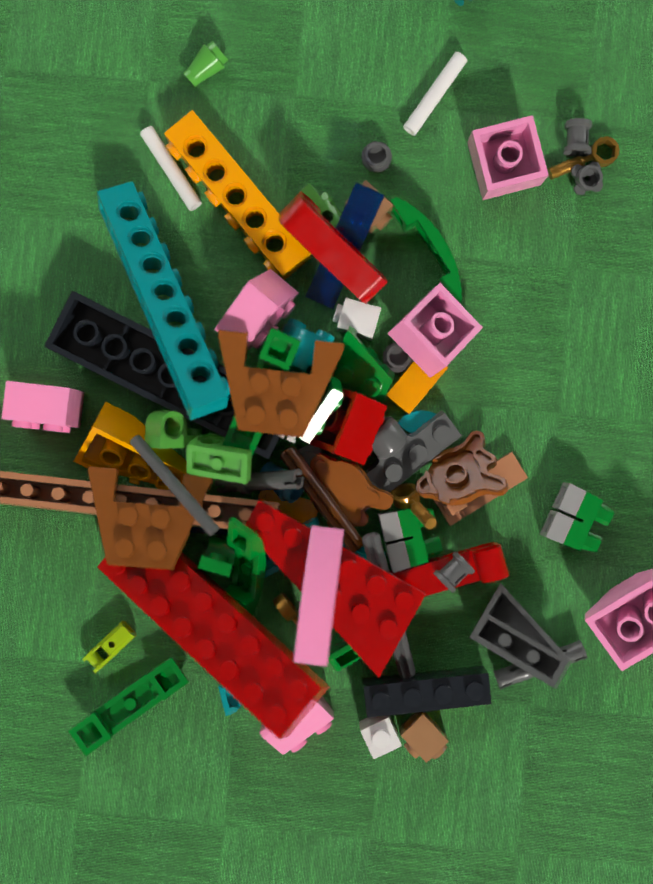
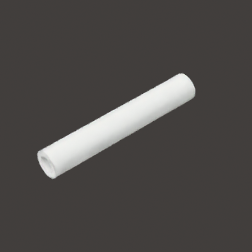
M455 52L404 124L403 128L406 132L415 136L466 64L467 58L462 53Z
M153 126L143 129L140 133L141 137L189 211L197 209L202 204L200 198Z

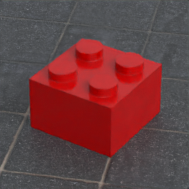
M342 389L344 394L342 404L336 411L332 410L327 417L324 430L320 435H315L310 444L365 465L367 457L372 452L373 442L378 429L383 424L387 406L359 393Z

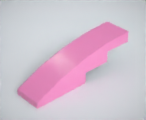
M311 526L294 662L327 667L338 590L344 529Z

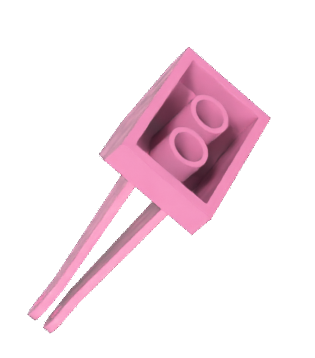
M653 569L636 573L611 588L585 613L586 623L621 671L653 654Z

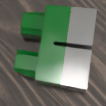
M563 482L552 507L578 518V521L560 512L550 510L539 535L579 551L584 549L597 552L602 542V537L589 531L594 521L608 526L613 518L614 511L602 504L603 500L571 483Z
M411 508L377 513L383 539L386 542L385 547L392 572L428 563V558L443 552L439 536L423 539L421 528L425 526L412 513ZM426 508L427 511H429L430 514L435 518L433 509ZM411 536L410 538H406V539H402V540H398V541H397V539H401V538H405V537Z

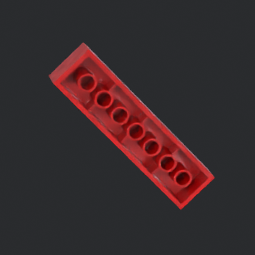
M181 552L174 570L113 566L107 564L106 557L97 566L102 573L279 740L291 735L329 689L330 686L306 664L294 662L295 654L202 569L198 568L183 552Z

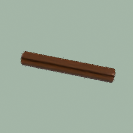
M290 446L280 454L281 460L289 470L300 469L303 472L302 475H296V477L304 476L303 490L330 527L344 529V546L352 552L359 550L363 546L361 536L295 446Z

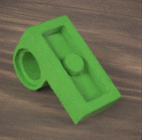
M158 410L152 412L146 419L145 442L151 448H187V444L191 440L203 434V428H187L186 419L180 412ZM166 420L168 421L167 431H165L164 429V423Z
M199 435L187 444L186 474L247 484L251 480L252 450L224 446L225 438L221 435Z

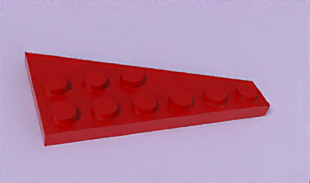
M259 499L245 526L257 533L263 542L265 553L302 592L311 528ZM342 546L333 628L370 669L380 677L426 593Z

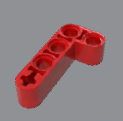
M302 191L279 213L278 220L281 225L363 303L367 304L388 283L386 277L321 214L318 206Z
M489 542L457 551L475 572L472 575L468 574L455 588L477 581L482 583L494 582L510 576L501 544L497 542ZM453 553L429 559V562L397 572H392V570L389 572L425 592L426 596L449 589L433 573L436 570L440 571L453 559Z

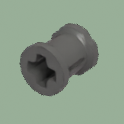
M574 118L566 121L564 124V129L567 130V146L564 147L565 156L583 157L591 154V146L588 145L589 130L592 127L591 120Z
M456 551L452 554L453 559L440 571L436 570L433 573L452 593L456 591L455 586L468 574L472 575L475 572Z

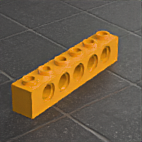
M193 110L164 132L168 144L165 146L176 161L180 158L183 159L188 165L185 169L186 173L196 184L200 181L207 188L204 194L215 207L221 205L227 212L224 218L235 231L240 228L247 236L243 241L254 254L259 251L266 259L263 265L267 271L271 269L285 280L311 259V253L281 225L278 220L279 213ZM196 146L205 148L204 153L199 157H192L190 155V151ZM220 169L225 172L222 179L218 181L209 179V175L213 170ZM235 192L242 193L244 199L239 204H231L228 202L231 194ZM257 215L264 219L263 224L258 228H251L247 225L248 220L252 216ZM272 239H280L284 245L281 250L272 252L267 249L268 242Z

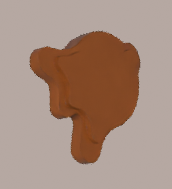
M473 431L462 444L446 449L432 459L433 463L429 470H426L424 475L416 482V490L423 498H430L446 505L457 506L469 503L482 495L502 496L508 491V483L505 478L489 473V470L497 465L496 456L484 449L486 443L484 434L481 431Z
M324 453L317 454L312 458L310 468L353 526H365L368 523L369 516L366 508L386 510L393 504L394 496L388 491L375 487L370 482L365 471L353 461L338 460Z

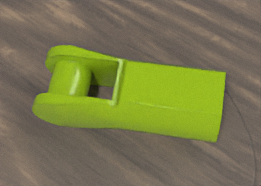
M121 621L82 660L84 662L88 660L95 668L93 672L97 673L131 642L137 634L127 622ZM100 647L109 655L105 660L96 652Z

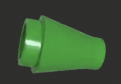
M211 41L207 46L203 44L183 74L196 87L204 80L224 69L223 65L228 59L215 43Z

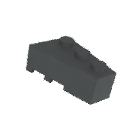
M500 583L469 638L557 689L572 661Z

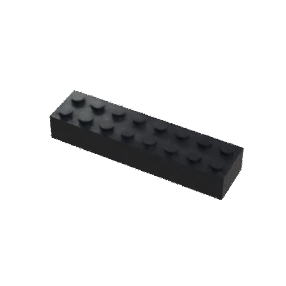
M72 291L44 347L171 411L180 412L185 418L190 420L152 331ZM188 348L180 350L185 355L195 353ZM218 364L216 369L220 378L225 377L227 379L225 367ZM201 375L192 378L197 383L208 381L206 377ZM228 395L226 408L191 421L226 437L235 416L231 395ZM263 433L255 453L271 459L281 437L276 434Z

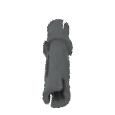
M300 469L264 472L251 471V480L247 484L215 479V486L224 485V487L217 488L219 493L240 492L241 494H251L253 491L301 489L304 484V476L296 477V475L303 474Z
M580 640L559 647L572 663L587 659L586 651ZM515 664L493 671L500 690L535 677Z

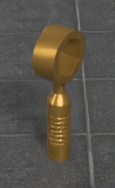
M601 137L592 145L591 154L585 157L577 156L548 168L549 178L552 180L571 172L575 165L584 166L589 161L599 163L600 167L609 166L619 156V145L611 137ZM604 143L612 149V158L603 160L596 154L597 146Z
M404 483L391 491V494L394 496L393 504L399 509L411 508L412 513L427 529H432L436 526L437 520L420 503V495L416 490L415 484Z
M282 592L273 599V603L288 622L290 620L294 622L297 631L299 621L297 615L299 613L290 599Z

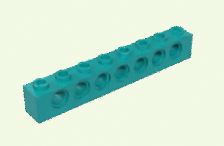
M133 181L97 191L98 209L190 421L226 408L228 395H231L228 381L225 377L220 378L216 369L218 367L217 357L213 349H207L204 342L206 340L204 328L201 322L196 323L194 320L192 301L188 295L184 296L181 291L182 281L177 269H172L169 264V250L165 243L160 244L157 237L159 235L158 226L154 217H148L146 212L147 202L143 192H137ZM125 218H133V219H135V220L127 221V220H124V219H125ZM144 243L146 246L138 247L135 244ZM148 269H156V270H158V272H157V273H149V272H147L146 270H148ZM160 295H167L170 297V299L161 300L157 297ZM173 321H178L183 325L180 327H172L169 325V323ZM184 348H190L194 350L195 353L192 355H185L180 350ZM201 375L206 377L208 381L197 383L192 378Z

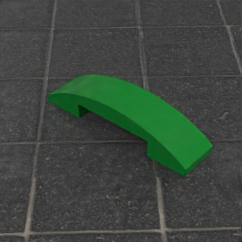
M394 197L390 200L393 204L391 212L404 233L413 227L417 229L445 276L439 279L437 285L441 283L461 303L462 289L459 271L445 239L423 213L406 201Z
M271 327L259 355L260 359L256 368L290 372L302 340ZM234 416L223 445L252 450L253 456L263 433L238 430L236 417Z
M233 517L229 519L227 544L235 549L233 584L224 590L253 616L264 584L266 571L265 549L257 533Z
M171 656L70 728L68 732L86 757L139 716L188 684L189 680Z

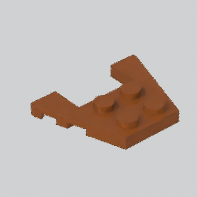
M219 330L218 337L238 430L304 437L344 351V344L315 340L311 374L245 367L249 334Z
M88 466V475L107 564L174 570L195 518L181 502L180 506L115 502L119 470L116 468ZM183 474L182 485L202 507L204 498L213 483V478Z

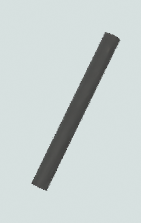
M140 435L133 437L130 444L207 534L209 536L215 534L219 530V526Z

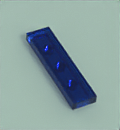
M356 182L336 229L360 251L385 195ZM320 263L305 297L333 309L344 284Z

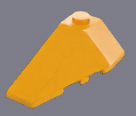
M105 401L74 462L86 468L88 466L116 468L119 470V475L129 477V483L139 485L140 481L155 484L157 489L170 490L130 444L131 439L136 435H140L145 441V425L134 415ZM151 448L182 483L183 474H186V460L172 448Z

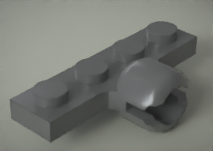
M442 410L410 434H406L394 418L385 417L373 442L372 450L376 454L377 459L364 471L375 487L391 492L462 435Z

